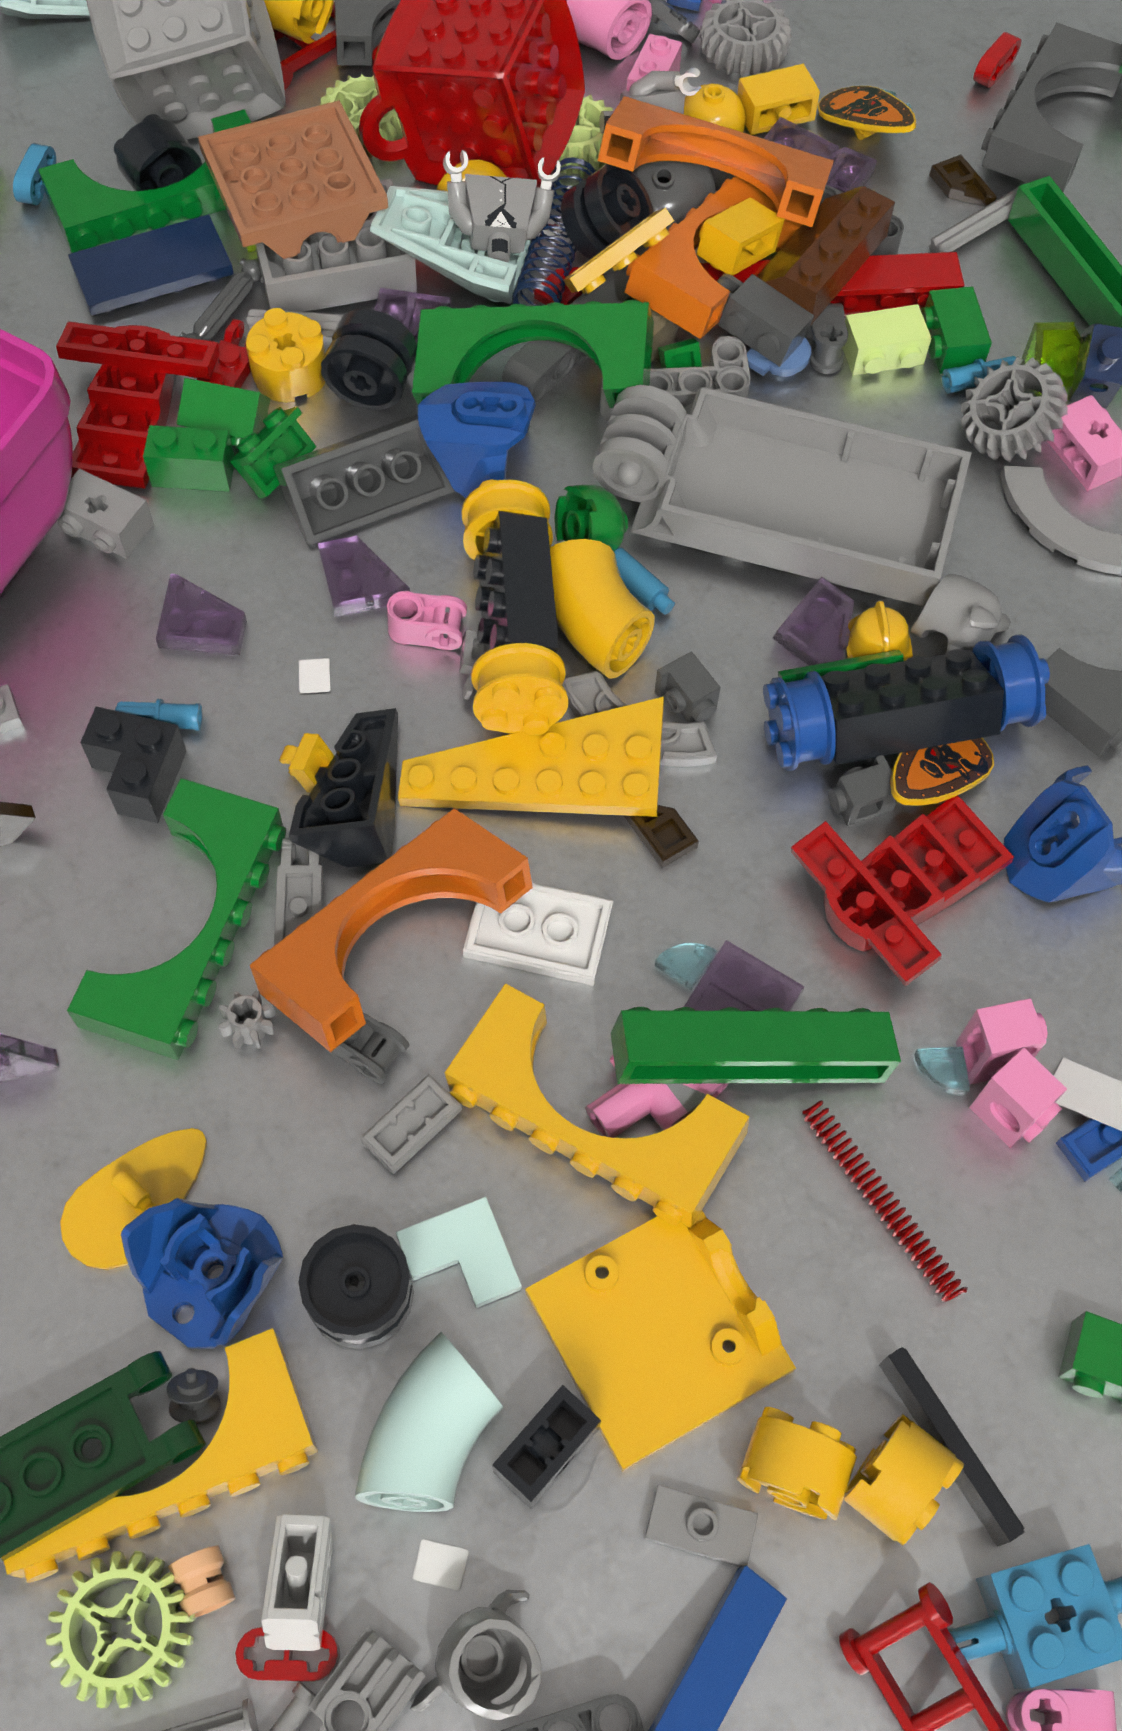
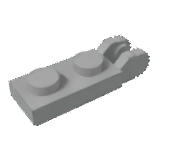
M290 838L282 839L281 866H277L274 946L292 933L300 924L306 922L323 909L324 872L322 856L308 850L309 865H294L296 845L291 842Z

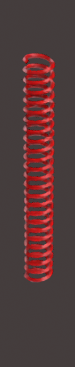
M820 1100L812 1107L803 1110L802 1113L806 1114L804 1121L811 1122L810 1129H817L816 1137H823L821 1144H829L827 1151L834 1152L833 1159L840 1160L839 1167H846V1175H852L850 1182H858L856 1189L864 1190L862 1197L870 1198L868 1205H876L874 1213H882L880 1221H888L886 1229H894L892 1236L900 1237L899 1245L907 1244L904 1252H913L911 1261L919 1260L917 1269L926 1268L923 1272V1277L932 1276L929 1280V1285L938 1284L935 1293L946 1291L942 1295L941 1301L946 1302L962 1293H966L968 1287H962L953 1292L961 1284V1279H956L945 1285L954 1277L955 1271H949L939 1277L949 1267V1263L945 1262L934 1268L942 1260L943 1255L939 1254L925 1262L936 1252L937 1247L933 1246L919 1254L930 1243V1239H925L913 1246L924 1235V1231H919L907 1238L918 1227V1223H913L901 1230L912 1219V1215H907L895 1222L906 1211V1207H902L888 1215L900 1203V1200L896 1199L882 1207L894 1195V1192L890 1191L875 1200L888 1188V1184H883L868 1193L882 1180V1176H878L864 1184L876 1172L875 1168L857 1177L870 1165V1161H865L858 1167L850 1170L864 1157V1153H860L845 1162L858 1149V1146L855 1145L838 1155L852 1142L853 1138H848L841 1144L833 1147L838 1140L846 1135L847 1131L843 1130L827 1140L841 1126V1123H836L831 1128L821 1132L835 1119V1116L831 1115L823 1122L815 1125L822 1116L829 1112V1108H825L820 1113L810 1117L817 1108L823 1105L824 1101Z

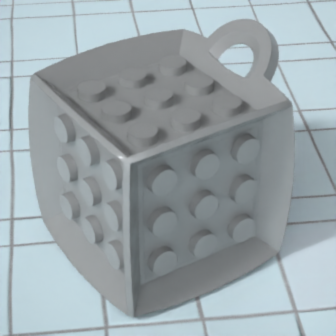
M86 0L96 41L110 81L124 108L136 124L142 122L146 116L156 114L161 119L172 122L186 139H192L213 133L212 118L245 109L252 122L283 109L286 105L278 48L264 0Z

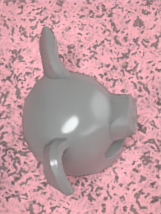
M948 574L933 590L921 614L913 623L911 632L920 638H924L934 632L945 634L948 637L946 653L954 649L972 651L976 643L984 640L990 642L996 632L1008 630L1011 621L1006 614L1002 613L998 597L990 589L964 576Z
M506 1590L497 1595L489 1607H477L462 1614L448 1628L438 1646L435 1662L437 1677L419 1691L410 1709L414 1712H421L444 1691L464 1709L479 1717L493 1720H502L519 1715L534 1702L541 1685V1659L535 1644L524 1629L505 1613L512 1604L528 1600L530 1594L526 1590Z

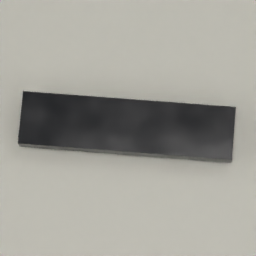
M901 1347L888 1355L879 1364L880 1368L918 1426L954 1453L956 1458L964 1463V1467L955 1479V1482L997 1547L1009 1543L1025 1532L1023 1530L1025 1529L906 1348Z

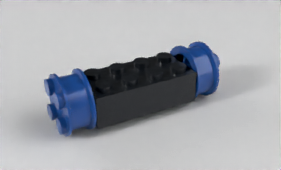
M1018 634L1010 637L1008 642L1004 644L993 645L986 640L976 643L972 651L954 649L946 654L931 657L915 656L903 662L886 665L871 664L863 669L846 672L831 671L824 676H820L816 671H810L806 673L804 679L784 682L782 678L776 677L771 679L770 684H764L763 686L764 702L769 713V720L764 722V735L769 746L775 745L778 763L781 768H785L787 771L796 770L801 762L817 759L823 765L830 764L833 760L836 764L875 758L880 755L885 756L1000 735L1008 724L1020 722L1025 727H1032L1045 719V684L1048 683L1050 678L1049 666L1044 658L1039 659L1031 641L1026 636Z

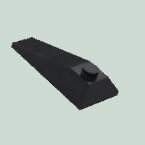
M396 708L356 713L334 746L336 755L327 768L320 767L314 776L317 784L309 795H302L295 806L289 832L291 842L346 868L382 864L390 858L395 833L398 712Z

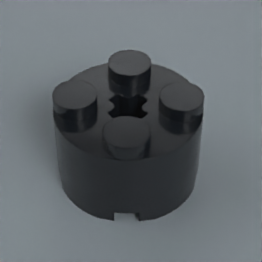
M156 114L146 116L142 122L132 127L114 145L118 168L134 191L153 190L175 184L190 176L202 165L199 155L180 130L172 122L161 119Z

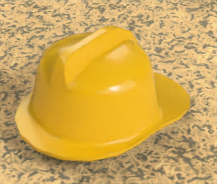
M883 601L876 602L874 607L851 619L845 629L847 659L893 650H900L904 655V661L913 657L909 626L905 618L898 611L885 607Z

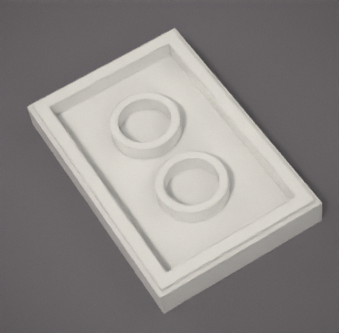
M532 883L533 888L502 913L476 902L463 948L464 958L594 986L613 908V900Z

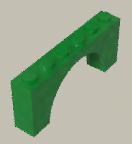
M245 109L211 119L213 133L251 123ZM74 159L38 169L47 199L71 253L227 210L206 161L190 176L175 184L145 191H127L102 185L85 175L76 165Z
M627 300L623 303L603 304L597 301H590L585 304L574 305L554 302L543 306L512 304L509 307L475 305L472 308L439 306L435 309H421L412 394L419 404L428 395L444 385L469 382L475 372L488 359L510 346L528 341L548 340L564 343L580 350L598 366L603 375V390L609 408H614L618 394L627 387L650 385L654 321L649 302Z
M183 778L180 779L163 816L170 834L196 847L207 857L215 869L217 882L216 897L205 926L183 951L170 960L150 969L127 974H106L86 970L67 1009L72 1020L79 1028L178 1061L184 1047L189 1048L196 1038L198 1016L203 1006L208 1007L214 998L217 988L215 979L221 966L226 967L229 964L235 948L233 939L238 928H244L248 923L252 912L251 900L256 889L264 887L269 875L268 862L273 851L278 852L281 849L282 839L286 837V827L283 826L279 808Z

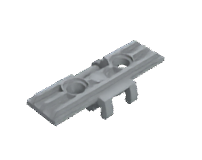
M367 1626L317 1695L301 1682L297 1683L292 1690L295 1697L269 1731H297L311 1711L322 1720V1726L318 1731H338L334 1721L336 1713L334 1710L345 1700L357 1702L363 1710L364 1721L359 1731H388L427 1675Z

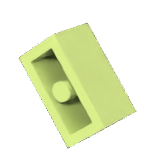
M918 304L846 315L845 324L848 331V340L842 349L852 376L924 365L932 338Z

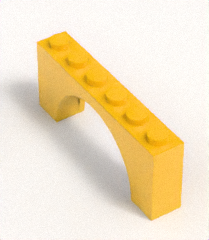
M505 983L444 1072L449 1090H451L450 1094L460 1104L468 1108H473L477 1105L488 1111L491 1120L508 1131H513L514 1128H517L528 1134L531 1143L548 1154H553L554 1151H557L571 1159L570 1164L580 1173L594 1178L597 1174L612 1183L611 1188L625 1199L636 1201L639 1198L654 1207L653 1212L665 1222L674 1226H678L681 1222L692 1228L746 1137L749 1116L706 1094L702 1102L682 1121L666 1130L649 1136L611 1138L597 1135L575 1126L563 1118L548 1103L534 1076V1055L541 1033L547 1024L545 1005Z
M271 1328L225 1347L229 1366V1393L224 1416L210 1444L189 1468L158 1488L135 1495L114 1497L4 1560L7 1575L17 1578L25 1577L27 1583L44 1579L58 1572L57 1563L75 1555L78 1556L79 1561L93 1558L110 1549L108 1543L110 1540L127 1533L130 1539L145 1536L161 1527L159 1520L176 1512H179L181 1518L194 1515L211 1506L209 1500L211 1497L228 1490L230 1496H237L260 1485L259 1477L277 1469L280 1475H286L307 1466L310 1463L308 1456L317 1453L318 1449L280 1338L275 1330Z

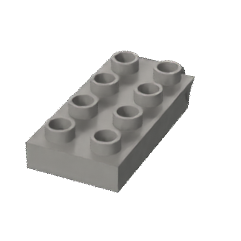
M636 385L627 387L618 394L592 468L595 478L602 487L614 495L640 503L631 529L632 533L925 606L933 590L941 580L972 453L704 387L697 390L694 401L684 408L677 398L665 390L654 386Z

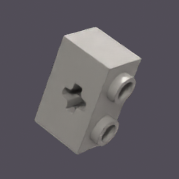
M81 469L71 478L65 509L58 519V525L68 535L72 537L80 536L93 542L103 552H114L126 559L154 525L145 499Z

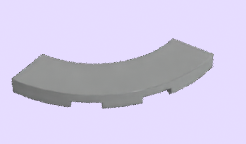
M1003 466L1000 476L1006 500L1013 513H1018L1020 518L1030 528L1029 533L1037 541L1052 552L1058 550L1076 559L1077 565L1095 571L1122 575V534L1094 528L1066 511L1050 492L1042 467Z
M598 670L567 677L562 684L568 695V705L577 718L627 706L613 693L602 673ZM663 721L660 765L692 767L716 763L717 754L705 721L693 723Z

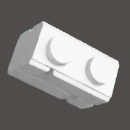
M288 1514L276 1517L261 1619L266 1648L300 1651L321 1649L329 1568L333 1549L329 1517Z

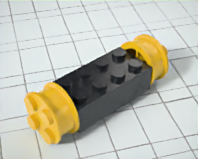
M490 479L483 481L478 488L467 496L461 511L462 521L465 526L463 545L466 553L475 561L473 569L474 579H479L480 586L476 593L475 608L477 611H481L482 618L478 625L477 640L484 647L482 655L474 663L471 670V681L477 691L473 699V712L487 730L510 734L525 731L529 735H541L546 733L551 725L558 722L568 708V695L562 686L566 675L565 665L557 654L559 642L550 556L553 534L548 522L550 518V504L541 489L532 484L519 480Z

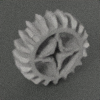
M722 0L721 4L714 3L711 10L706 11L702 26L700 27L699 38L701 39L702 54L706 55L707 63H715L716 70L726 69L728 75L733 72L739 73L742 78L744 74L756 75L758 72H769L770 68L778 69L779 63L785 61V57L788 54L792 35L790 34L789 18L784 16L783 9H775V2L765 3L763 0Z
M1017 356L1012 365H1009L1008 362L1002 359L1000 368L995 371L987 367V376L984 379L974 377L976 389L965 390V397L968 401L960 404L961 412L964 415L960 418L961 425L966 432L965 436L968 441L975 446L979 453L982 455L987 453L995 461L1002 455L1005 460L1011 462L1015 453H1018L1021 458L1026 460L1027 451L1032 448L1041 453L1042 446L1040 443L1044 440L1054 442L1052 430L1063 429L1061 417L1068 415V407L1066 405L1068 394L1065 387H1062L1063 382L1060 376L1053 372L1047 363L1040 365L1033 357L1025 364L1024 360ZM1025 390H1036L1042 393V396L1034 397L1032 393H1025ZM986 422H995L996 425H1002V430L989 428L986 426Z

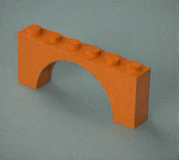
M626 96L622 98L606 123L598 156L599 162L632 172L643 164L656 161L688 162L727 172L763 191L775 204L777 217L809 227H813L834 160Z
M737 176L732 179L727 178L721 188L714 194L709 193L697 209L691 208L685 219L679 224L673 223L668 230L669 235L654 246H649L648 250L642 255L637 254L638 257L628 265L626 275L629 276L624 293L637 301L649 302L650 309L701 339L719 322L730 294L728 289L720 285L707 273L696 256L695 250L699 246V232L703 223L708 218H712L750 197L777 213L775 204L763 191ZM785 219L775 252L778 253L803 224Z
M455 808L252 962L250 968L259 993L331 1053L366 1024L358 994L345 982L344 971L354 944L373 923L384 915L405 905L436 898L470 900L502 913L533 888L528 857Z

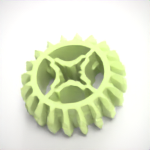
M361 74L359 78H352L348 75L347 81L336 80L335 88H326V95L321 97L320 105L340 100L366 154L371 160L373 155L369 153L360 138L359 122L367 104L378 95L374 76L364 77ZM394 109L387 112L379 124L380 135L388 141H396L404 137L399 118Z
M592 95L583 98L574 129L559 161L571 157L579 158L590 163L595 170L606 164L598 161L603 139L599 125L601 111H613V108L605 107L604 100L593 101ZM567 163V164H564L563 166H561V167L569 166V165H572V166H580V167H582V168L588 170L586 167H584V166H582V165H580V164H576V163ZM573 168L561 171L570 176L578 174L582 179L586 173Z
M114 1551L110 1558V1570H108L102 1559L96 1557L90 1562L93 1575L91 1579L83 1572L75 1571L72 1574V1579L79 1588L74 1594L71 1591L61 1589L57 1594L60 1601L68 1604L65 1613L52 1611L48 1615L49 1621L62 1624L61 1633H52L46 1637V1644L50 1646L62 1645L63 1648L62 1652L50 1659V1665L52 1668L70 1665V1668L63 1674L60 1684L63 1687L69 1688L82 1679L77 1689L76 1698L80 1701H87L97 1689L96 1706L98 1708H108L114 1693H116V1701L119 1708H129L133 1700V1688H135L138 1697L142 1701L152 1699L153 1689L150 1679L153 1678L161 1687H168L172 1680L164 1666L168 1663L171 1666L183 1668L186 1660L183 1656L174 1653L177 1643L189 1646L194 1641L192 1635L179 1633L180 1624H190L196 1620L195 1614L189 1617L185 1611L178 1612L179 1603L185 1596L184 1590H178L174 1593L170 1592L177 1585L174 1583L172 1572L166 1573L159 1579L164 1570L165 1561L155 1557L145 1569V1553L134 1551L127 1566L124 1553ZM127 1581L138 1582L132 1594L126 1593L119 1604L112 1608H106L93 1602L100 1593L117 1583ZM151 1592L155 1595L162 1613L160 1640L148 1631L145 1625V1614L150 1605L147 1599ZM102 1616L122 1620L130 1616L131 1620L126 1624L132 1625L131 1633L141 1638V1641L120 1637L113 1641L112 1636L117 1633L111 1631L112 1624L105 1621ZM84 1618L94 1626L97 1632V1643L92 1652L95 1659L92 1664L88 1661L82 1646L81 1632ZM134 1648L151 1656L143 1666L126 1676L118 1678L105 1676L111 1663L117 1664L120 1657L129 1649Z

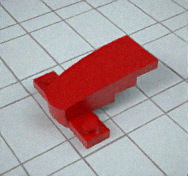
M68 321L56 345L59 359L102 364L87 388L90 402L76 427L79 440L73 451L71 478L81 469L111 484L146 489L149 475L143 459L149 425L166 426L175 375L210 379L220 355L218 342L171 336L165 331L148 326L127 325L113 328Z
M958 795L946 800L927 816L924 813L921 814L894 838L891 835L888 836L862 861H860L827 821L791 846V853L825 892L824 909L826 919L834 933L847 945L859 951L866 952L873 948L905 987L940 961L942 954L920 930L918 925L975 890L1011 864L1014 858Z

